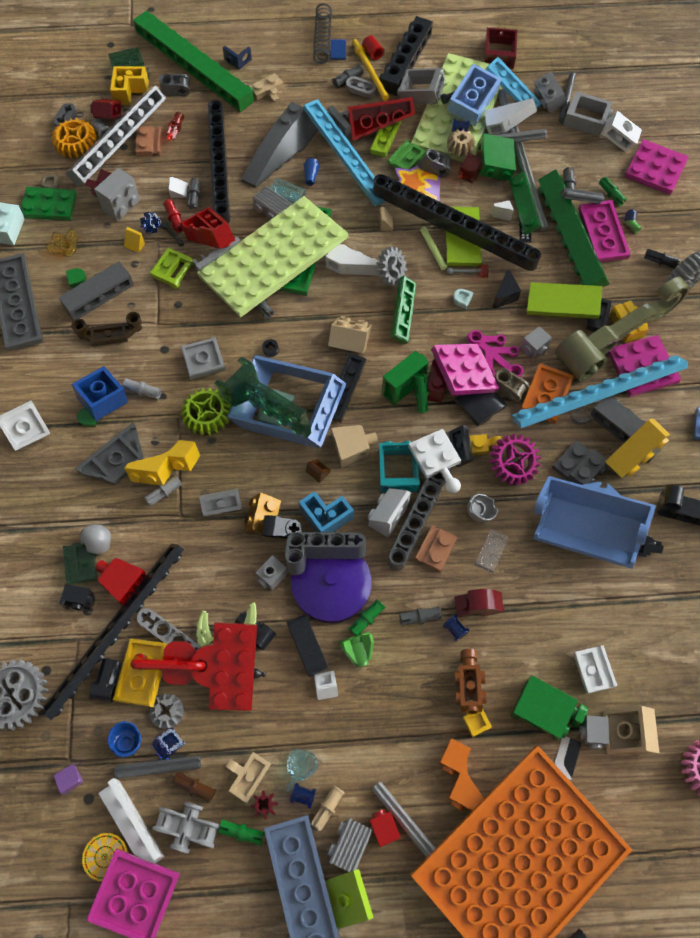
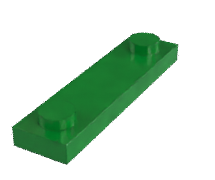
M522 172L510 178L509 181L523 232L527 235L541 228L527 175L525 172Z
M403 275L399 278L391 338L405 345L409 341L417 283Z

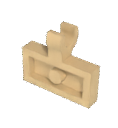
M274 73L249 87L253 90V96L257 100L268 95L274 102L279 99L276 94L279 89L284 87V84Z
M254 752L244 767L230 759L226 768L237 774L238 777L229 789V792L248 803L270 768L271 763Z

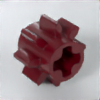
M262 790V796L259 798L256 795L253 796L256 802L250 805V807L256 808L255 817H258L261 813L264 820H267V814L275 815L273 806L279 804L272 801L273 793L268 797L265 791ZM261 800L264 802L269 800L268 810L263 809L260 811L261 805L259 803Z

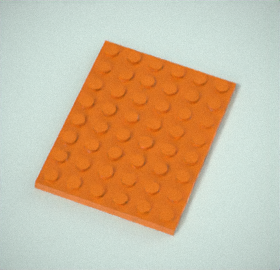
M535 745L426 857L410 876L463 938H555L630 854L632 849L538 745Z

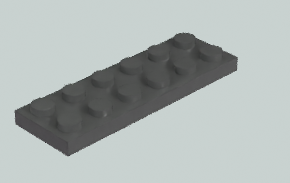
M24 253L0 259V323L7 351L43 343Z

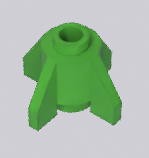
M365 632L351 638L338 640L340 648L350 659L352 665L356 664L357 667H362L369 664L368 661L372 659L374 645L372 634Z

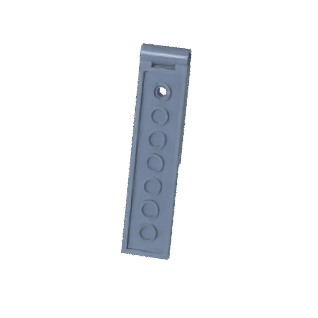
M308 815L264 828L290 938H340Z

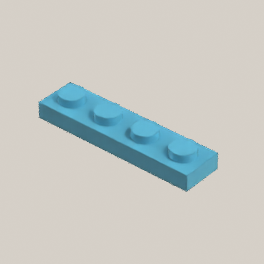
M499 57L485 69L501 78L500 86L516 102L533 98L536 109L542 104Z

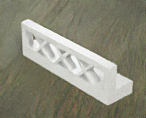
M115 778L108 781L109 786L98 794L133 854L156 864L165 856L121 782Z

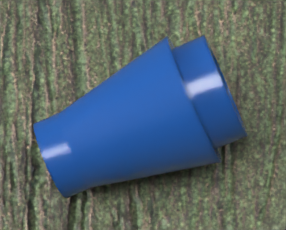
M310 158L304 163L305 183L307 185L315 184L320 168L319 162L316 159Z

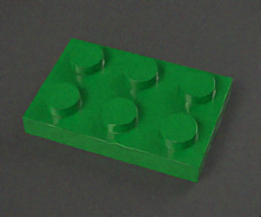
M26 187L20 209L24 218L71 221L77 192L76 190Z

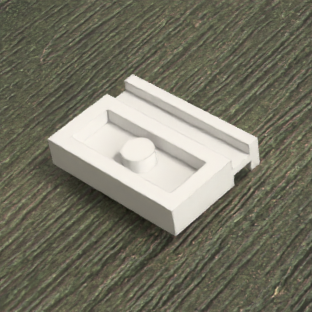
M604 645L573 653L586 694L617 687Z

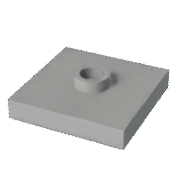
M216 337L181 346L190 380L226 370Z

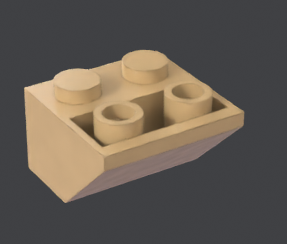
M340 316L331 325L328 346L364 353L372 325L368 324L365 320L352 321L349 317Z

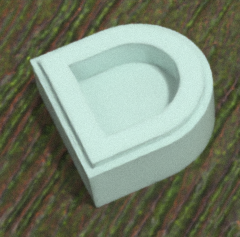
M458 289L454 292L453 302L455 305L467 309L474 293L466 289Z

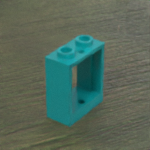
M385 441L379 443L380 493H386L389 488L418 492L420 485L419 465L408 447L411 441H403L402 443ZM384 455H411L413 478H385Z

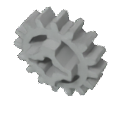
M387 247L385 250H381L382 255H378L380 261L376 264L379 265L377 271L381 273L379 278H383L382 282L387 283V286L398 285L399 278L403 275L406 277L404 271H407V268H405L407 261H404L405 255H401L402 250H398L397 247Z

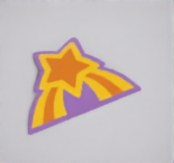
M415 166L411 169H395L400 179L398 182L439 201V176L422 170L420 166Z

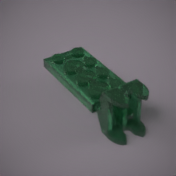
M240 357L237 361L242 366L226 382L221 380L214 382L221 389L218 394L235 407L249 401L253 407H259L267 416H273L281 425H287L297 435L301 434L308 438L312 433L306 410L259 382L254 363Z

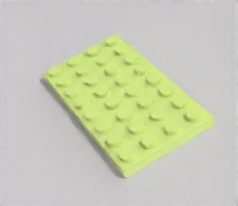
M448 53L442 67L446 82L441 95H447L456 91L473 63L483 69H486L489 64ZM498 91L486 110L494 108L499 94ZM439 98L438 103L427 104L411 144L414 143L426 151L434 149L437 152L450 156L451 159L473 165L478 151L477 143L486 130L485 111L477 124L473 126L447 112L449 101L447 104H443L441 98ZM456 129L459 131L464 129L465 132L470 131V134L474 135L475 147L471 155L467 154L466 157L461 155L459 158L457 155L452 156L447 146V139L451 132H455Z
M303 196L251 233L235 247L211 262L201 271H198L197 274L233 311L242 317L349 238L348 232Z

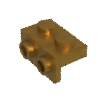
M263 493L252 497L248 504V508H250L249 513L244 520V533L254 532L262 535L264 515L278 516L281 500Z

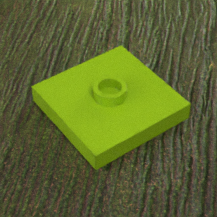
M359 869L325 880L337 929L374 918Z

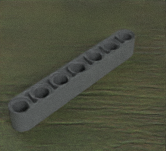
M441 472L435 475H440L442 479H436L434 475L426 478L389 553L388 565L394 571H400L405 567L446 483ZM426 491H432L434 495H427ZM424 507L427 511L420 512L417 508ZM416 523L419 527L414 529L409 524ZM408 540L411 544L406 546L401 541ZM398 556L403 561L396 563L392 558Z

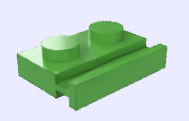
M406 140L388 159V165H393L395 169H411L419 163L426 150Z

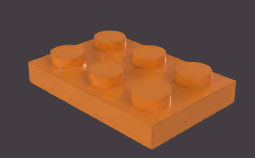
M539 363L521 410L533 408L540 403L550 402L556 397L566 396L574 375ZM559 415L546 419V421L556 424Z

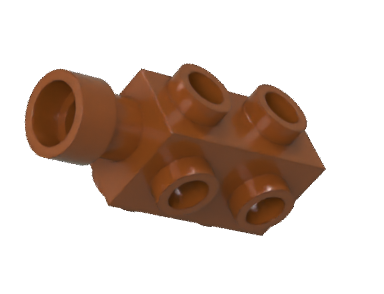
M464 649L460 652V660L463 665H459V671L455 672V684L460 685V691H456V705L461 706V712L474 715L482 712L483 704H487L486 691H482L481 684H485V671H480V665H475L477 651L474 649Z

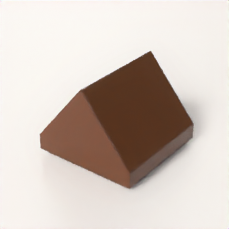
M318 459L309 461L306 467V472L319 483L331 472Z

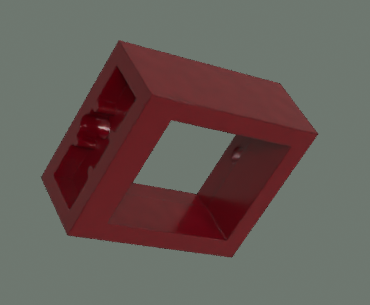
M487 27L483 62L490 64L499 57L509 69H514L518 30ZM489 43L511 45V52L489 50Z

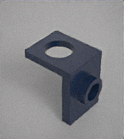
M226 46L223 47L224 60L238 70L252 60L251 48L249 46L239 54H236ZM247 53V58L243 61V56Z

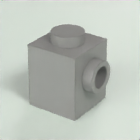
M539 326L523 339L521 348L526 355L534 359L538 355L542 356L548 350L552 337Z
M273 555L256 572L257 583L262 588H269L271 591L288 575L287 568Z
M588 715L585 717L582 725L579 726V738L582 739V745H589V749L602 750V747L609 744L608 717Z

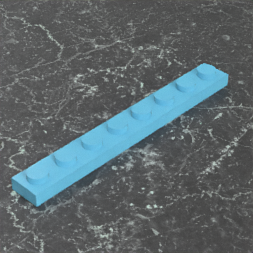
M317 99L305 104L304 111L374 207L386 202L373 194V179L375 176Z

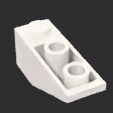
M527 99L485 110L488 133L490 135L506 133L536 112L534 99Z
M339 244L326 255V268L339 274H381L377 271L379 265L376 264L379 262L377 259L350 249L344 244Z

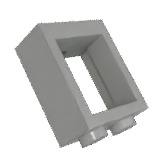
M443 68L407 69L397 91L398 97L400 99L413 97L414 104L438 103L446 82ZM430 84L429 89H411L413 85Z
M575 91L563 126L600 137L606 119L611 117L613 112L610 109L612 102ZM577 107L603 114V117L600 121L577 114L575 111Z

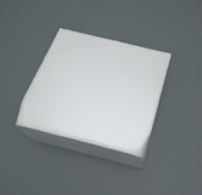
M170 177V197L187 198L189 184Z
M510 200L495 203L491 216L510 221L514 211Z
M334 671L314 675L318 700L338 696Z

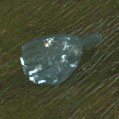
M297 748L291 751L287 761V769L292 778L285 790L290 792L296 780L301 782L317 771L318 760L313 753Z

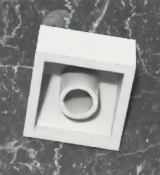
M389 488L386 494L382 493L377 502L379 505L376 509L373 508L367 517L369 519L368 526L389 538L408 508L411 492Z

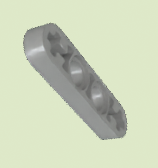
M145 608L138 613L137 621L141 627L162 643L168 644L173 642L176 637H182L184 642L191 643L196 650L201 647L153 610ZM150 615L152 621L155 622L154 626L148 621L144 622L143 616ZM161 625L168 626V632L163 636L158 635L157 629Z

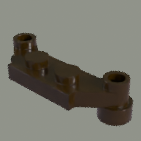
M130 312L126 316V323L87 327L83 319H75L71 327L80 339H85L92 346L128 342L129 337L142 329V320L139 313Z

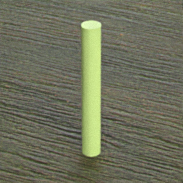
M422 227L420 231L440 269L445 270L447 265L427 228Z

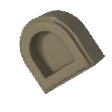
M58 174L44 176L41 180L42 187L59 189Z

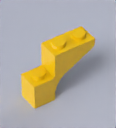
M178 440L169 451L161 455L130 462L124 469L131 482L164 486L173 470L191 471L201 455L195 442Z

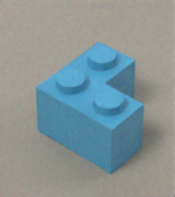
M315 491L299 501L301 513L315 532H335L354 519V510L343 495L327 506Z

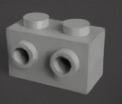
M552 72L534 81L535 88L533 91L537 98L540 97L541 106L543 109L546 108L548 113L566 105L565 94Z

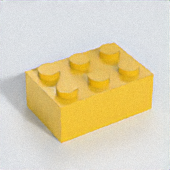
M654 418L649 419L605 462L621 478L625 476L631 477L640 469L638 465L641 462L644 464L655 455L652 451L656 448L658 450L661 449L669 441L667 437L670 434Z

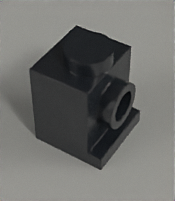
M65 584L59 604L64 609L69 610L70 607L71 609L82 611V608L90 609V607H93L95 596L89 588Z

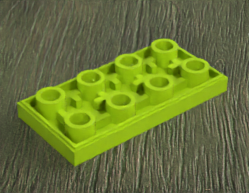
M452 207L480 221L479 207ZM445 230L446 265L481 267V248Z
M531 282L527 315L599 319L603 286Z

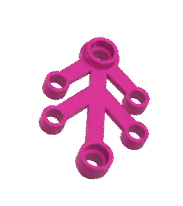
M473 330L468 333L467 343L478 344L480 349L485 352V359L493 376L495 375V370L493 369L494 360L502 368L512 373H517V376L520 378L522 377V366L519 364L511 365L499 355H508L511 358H516L520 351L517 346L502 347L506 342L504 335L484 336L479 330ZM486 343H495L498 347H490Z

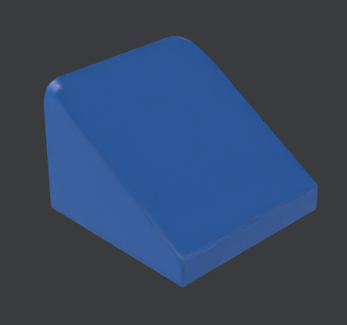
M345 39L331 40V60H346Z

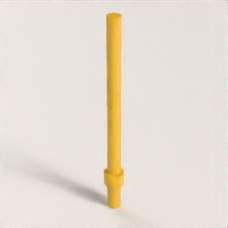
M354 39L352 44L356 55L363 62L384 101L388 100L389 96L366 57L363 46L359 44L357 39Z

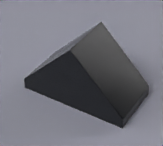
M507 270L494 300V308L519 300L521 289L511 271Z

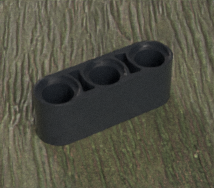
M304 614L287 621L288 628L308 677L327 670V663L307 615Z

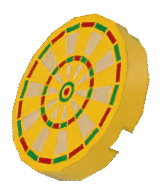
M101 833L87 843L83 852L82 864L90 878L103 881L116 849L129 853L126 843L120 836L113 833Z

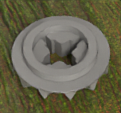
M163 694L156 697L153 708L150 707L149 712L152 723L162 729L174 727L182 719L184 712L183 704L173 694ZM161 705L171 706L169 710L171 718L166 714L160 716L163 712Z

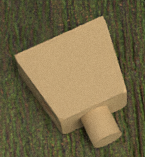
M362 425L331 428L332 439L341 468L369 456V445L378 443L376 433L365 434Z

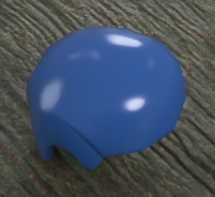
M127 721L116 723L110 729L107 738L109 749L115 756L120 758L134 755L140 748L142 740L136 725Z

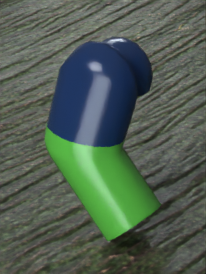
M630 209L625 214L624 223L636 234L642 227L635 222L637 212Z

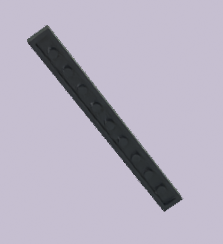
M171 543L47 701L44 709L40 710L44 716L52 721L54 717H57L62 712L65 702L76 694L79 684L90 676L93 666L104 658V652L107 648L117 641V635L122 629L128 627L131 617L135 612L137 613L142 609L145 599L156 591V585L159 581L169 574V568L180 560L181 553L184 550L181 546Z

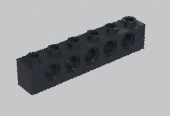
M416 16L414 21L410 22L408 31L403 35L402 42L398 43L396 52H393L391 56V61L386 64L384 73H381L379 77L388 94L398 96L397 91L406 70L413 69L432 35L433 21Z

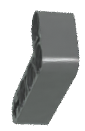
M357 532L292 533L288 536L285 559L287 570L292 575L302 574L305 570L306 559H361L367 552L366 539L363 534Z

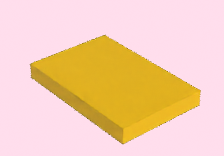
M138 639L129 640L113 701L153 708L162 670L133 669L131 661L138 653L144 654L146 659L163 660L164 649L167 643Z

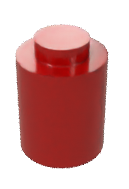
M373 35L364 38L362 46L373 61L379 60L384 54V48Z

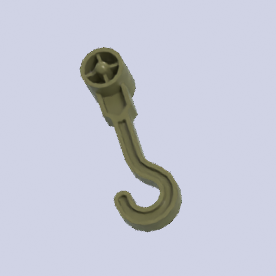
M680 276L675 277L658 289L657 292L662 296L660 300L638 307L613 325L603 326L588 337L582 330L572 333L558 345L555 354L579 382H583L595 375L605 365L607 358L604 355L611 351L619 340L643 324L659 320L667 315L684 300L691 287Z

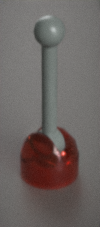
M482 264L477 269L448 268L446 272L449 275L452 273H476L480 278H488L489 265Z

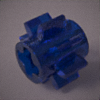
M145 212V217L140 218V227L145 229V233H157V228L162 227L160 225L161 218L156 216V212Z

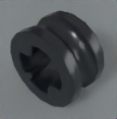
M268 339L262 344V349L266 356L274 357L279 353L278 343L275 340ZM272 345V351H268L269 346Z

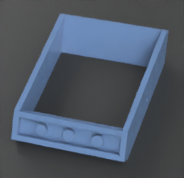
M255 355L227 414V419L245 430L319 448L323 444L347 383L333 373ZM273 372L325 384L305 433L253 420Z

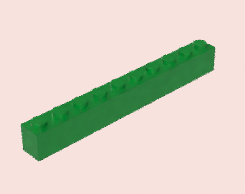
M146 10L133 19L137 34L236 110L242 112L254 103L251 87L245 85L239 78H236L228 70L221 67L218 62L213 61L207 54L189 43L186 38L180 36L154 14L152 15Z

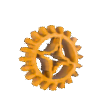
M78 118L75 120L70 119V121L64 120V123H59V127H54L55 130L52 131L51 137L56 151L65 158L69 156L70 159L73 157L78 159L79 156H83L97 140L93 126L89 122H85L84 119L79 120Z

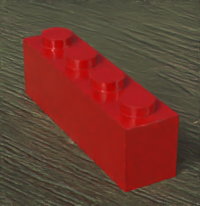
M413 97L347 107L352 141L415 115Z

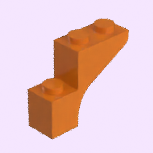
M451 738L439 762V765L443 766L442 771L452 776L454 773L458 774L447 799L452 801L450 804L452 807L463 811L464 808L472 811L484 798L467 772V758L471 748Z

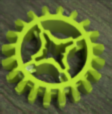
M202 387L201 392L194 390V395L188 393L189 399H184V405H181L182 421L184 425H187L189 431L193 430L195 435L199 431L202 436L205 432L211 436L212 431L218 434L219 428L224 430V424H229V419H227V414L231 408L229 399L225 398V394L219 393L217 389L212 391V388L209 387L205 391ZM215 404L221 407L220 413L216 411ZM193 411L198 414L197 420L192 417Z

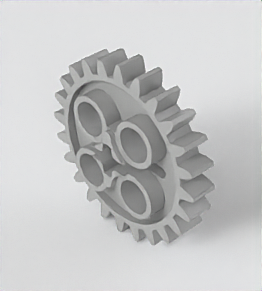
M12 659L9 665L2 662V669H0V729L6 731L7 728L15 730L16 725L24 728V721L31 724V716H39L36 710L44 709L40 703L41 701H47L43 694L48 692V689L42 686L48 682L42 679L44 673L38 672L39 668L35 665L33 666L28 661L25 663V661L19 659L17 663ZM20 675L19 681L14 684L16 677ZM30 692L29 698L24 701L25 695ZM11 706L10 712L6 714L7 708Z

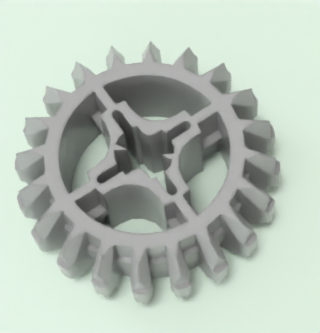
M695 252L681 261L672 270L666 282L680 276L690 287L695 286L700 281V252Z

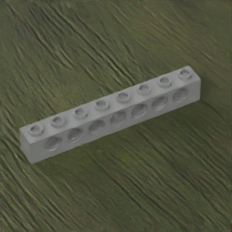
M154 85L149 88L65 173L76 186L84 184L164 102L166 97L158 87Z

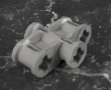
M184 802L185 809L183 814L159 807L160 814L156 826H153L152 830L175 836L174 842L170 844L169 848L189 853L188 846L190 841L214 848L215 844L213 841L217 829L220 828V824L198 819L199 812L203 810L202 806Z

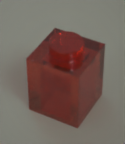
M469 153L460 165L458 177L473 184L482 167V158Z

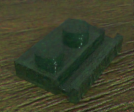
M138 47L108 54L112 69L113 66H144Z
M75 543L70 546L64 545L66 584H80L98 580L97 571L95 570V553L87 552L84 543L82 545L81 543Z

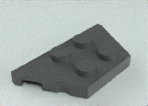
M131 423L75 468L79 474L112 485L120 482L128 475L124 469L128 463L144 459L135 424Z

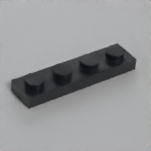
M349 353L339 376L347 384L332 420L342 423L366 364V358Z

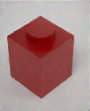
M383 809L372 814L373 819L369 820L379 848L401 838L391 811L385 813Z

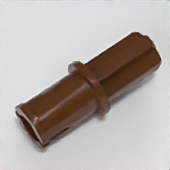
M180 772L175 774L172 781L173 785L189 792L190 796L195 795L208 803L212 801L216 789L200 783L199 779L194 780Z

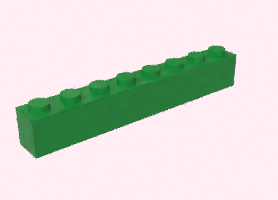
M555 169L538 179L540 184L538 189L541 195L546 197L544 203L547 208H551L552 212L549 214L552 220L558 224L555 226L559 235H563L561 241L564 247L570 251L567 253L570 261L575 262L576 266L573 268L577 276L580 275L582 278L580 284L605 287L610 284L572 200L564 199L560 194L566 186Z

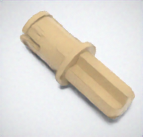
M334 785L324 802H320L321 807L311 821V825L319 831L323 829L331 814L336 812L334 809L345 793Z

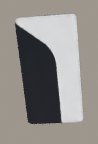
M565 737L561 739L555 765L571 780L581 742Z

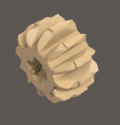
M456 129L455 132H451L447 139L448 151L452 153V156L457 155L458 158L461 155L463 157H466L467 154L471 155L475 147L474 135H471L470 131L465 132L464 129L462 131Z

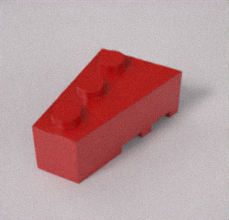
M210 207L180 222L188 241L218 249L226 248L235 241L228 222Z

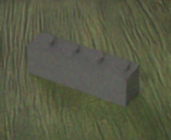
M117 262L58 298L63 308L75 320L134 286V283L124 266Z
M612 396L602 399L590 414L591 418L623 443L646 422ZM656 448L654 451H652L655 455L647 462L650 463V461L662 450V448L659 450Z

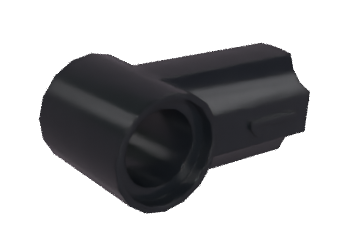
M245 611L236 618L235 623L244 624L247 613ZM256 620V647L264 651L277 634L264 623L261 624Z
M108 658L102 659L97 680L93 682L90 689V700L113 703L117 686L116 681L121 666L120 661Z

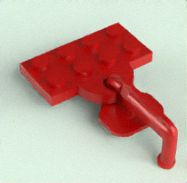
M214 622L213 644L204 645L196 650L189 642L173 641L166 645L163 660L146 659L144 654L138 653L131 661V667L133 669L162 670L164 681L173 685H185L194 678L201 686L210 688L209 709L252 711L257 624Z

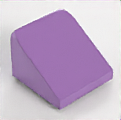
M75 763L54 775L58 790L62 795L67 794L84 783Z

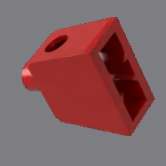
M114 558L110 564L100 560L95 567V570L101 573L98 582L122 606L147 575L143 569L119 558Z

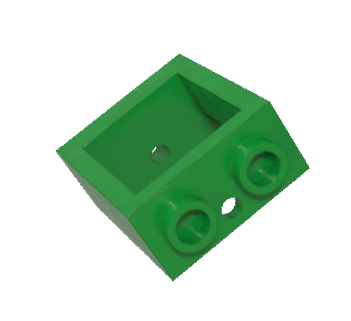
M415 350L383 376L381 394L393 406L415 389L414 375H427L429 363L427 358Z

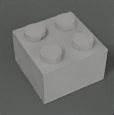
M117 168L95 188L102 211L116 221L125 216L140 201L134 178L120 168Z

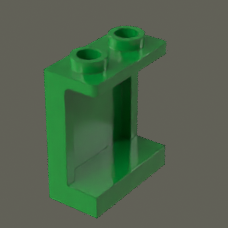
M483 133L477 143V150H481L482 167L479 175L509 181L516 171L514 139Z
M531 675L527 679L510 716L516 720L522 719L553 736V740L558 741L561 737L565 738L570 729L567 724L570 718L573 719L578 711V707H576L578 700Z

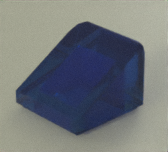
M172 727L157 736L152 746L162 760H167L185 743Z

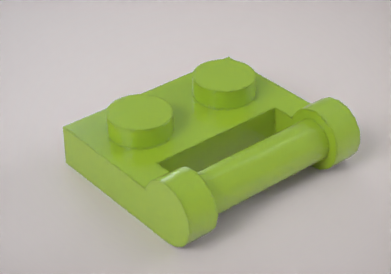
M167 248L150 272L152 278L164 282L177 290L188 270L194 266V259L171 248ZM181 262L185 263L175 278H172L171 276Z

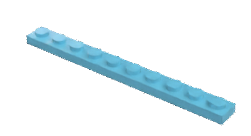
M671 356L667 360L654 362L650 366L637 368L636 371L630 373H623L614 379H607L600 384L587 386L586 389L573 391L563 397H556L550 402L540 403L533 408L520 410L512 415L513 422L520 428H524L687 369L688 361L679 356Z

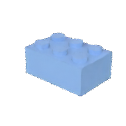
M473 63L450 98L447 112L475 126L497 93L501 78Z

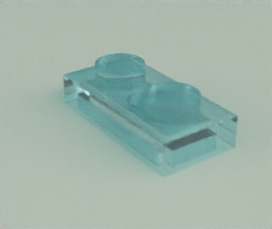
M278 178L270 186V189L292 204L306 195L305 189Z

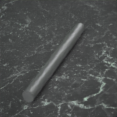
M571 72L565 91L566 105L562 106L559 116V122L561 123L564 122L576 77L574 72Z

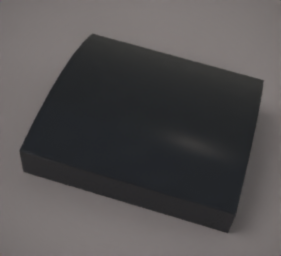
M497 393L458 395L453 400L477 426L489 421L494 414L504 410L508 405Z

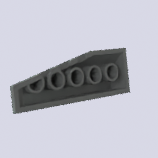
M291 102L256 151L242 177L243 182L256 188L268 179L273 171L279 170L283 163L293 159V155L305 149L318 129L304 111L303 106Z

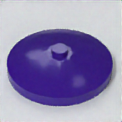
M363 558L306 559L304 572L300 575H292L291 577L293 597L298 607L307 616L316 621L324 623L346 621L358 614L368 601L371 592L370 570Z

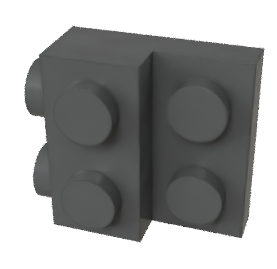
M576 440L553 465L552 469L567 481L584 485L596 482L595 477L598 474L601 476L608 466H606L607 463L605 461L607 459L595 449L590 451Z

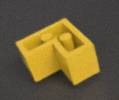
M113 66L110 88L113 100H120L121 105H130L132 93H145L148 90L149 80L145 66Z

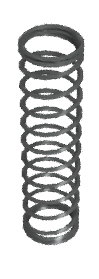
M326 3L319 4L316 7L313 59L320 64H324L330 59L332 8ZM320 6H327V7H328V8H320V9H318ZM327 9L330 13L321 12L318 14V11ZM319 19H328L329 21H319ZM319 23H322V24H327V23H328L329 26H325V25H321V26H320ZM318 28H328L329 30H319ZM318 32H323V33L327 32L328 35H324V34H320V35H319ZM318 37H328V39H319ZM318 41H327L328 43L319 44ZM317 46H327L328 48H318ZM316 53L320 55L327 54L328 56L326 58H320L316 55ZM315 56H316L317 58H319V59H327V60H325V61H318V60L315 58Z

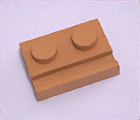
M139 126L137 128L135 150L137 156H153V154L160 156L161 126H158V128Z
M432 525L415 557V561H419L423 565L441 573L458 537Z

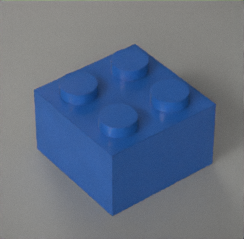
M105 366L72 384L76 398L95 421L128 403L124 388Z

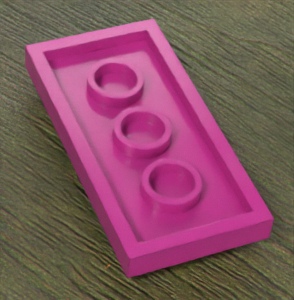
M602 201L601 204H580L578 210L599 261L608 262L629 259L631 254L613 201Z

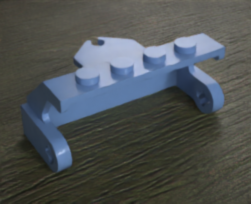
M548 476L535 504L534 514L541 515V519L535 531L534 540L633 569L640 545L645 543L656 505L621 496L610 484H606V488H601L602 482L580 485Z

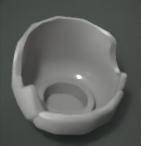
M478 493L472 496L467 504V512L475 522L486 523L494 519L498 513V508L494 505V499L489 498L485 494Z
M91 524L81 530L80 543L81 545L85 544L87 552L99 554L110 549L111 533L106 527L100 524Z

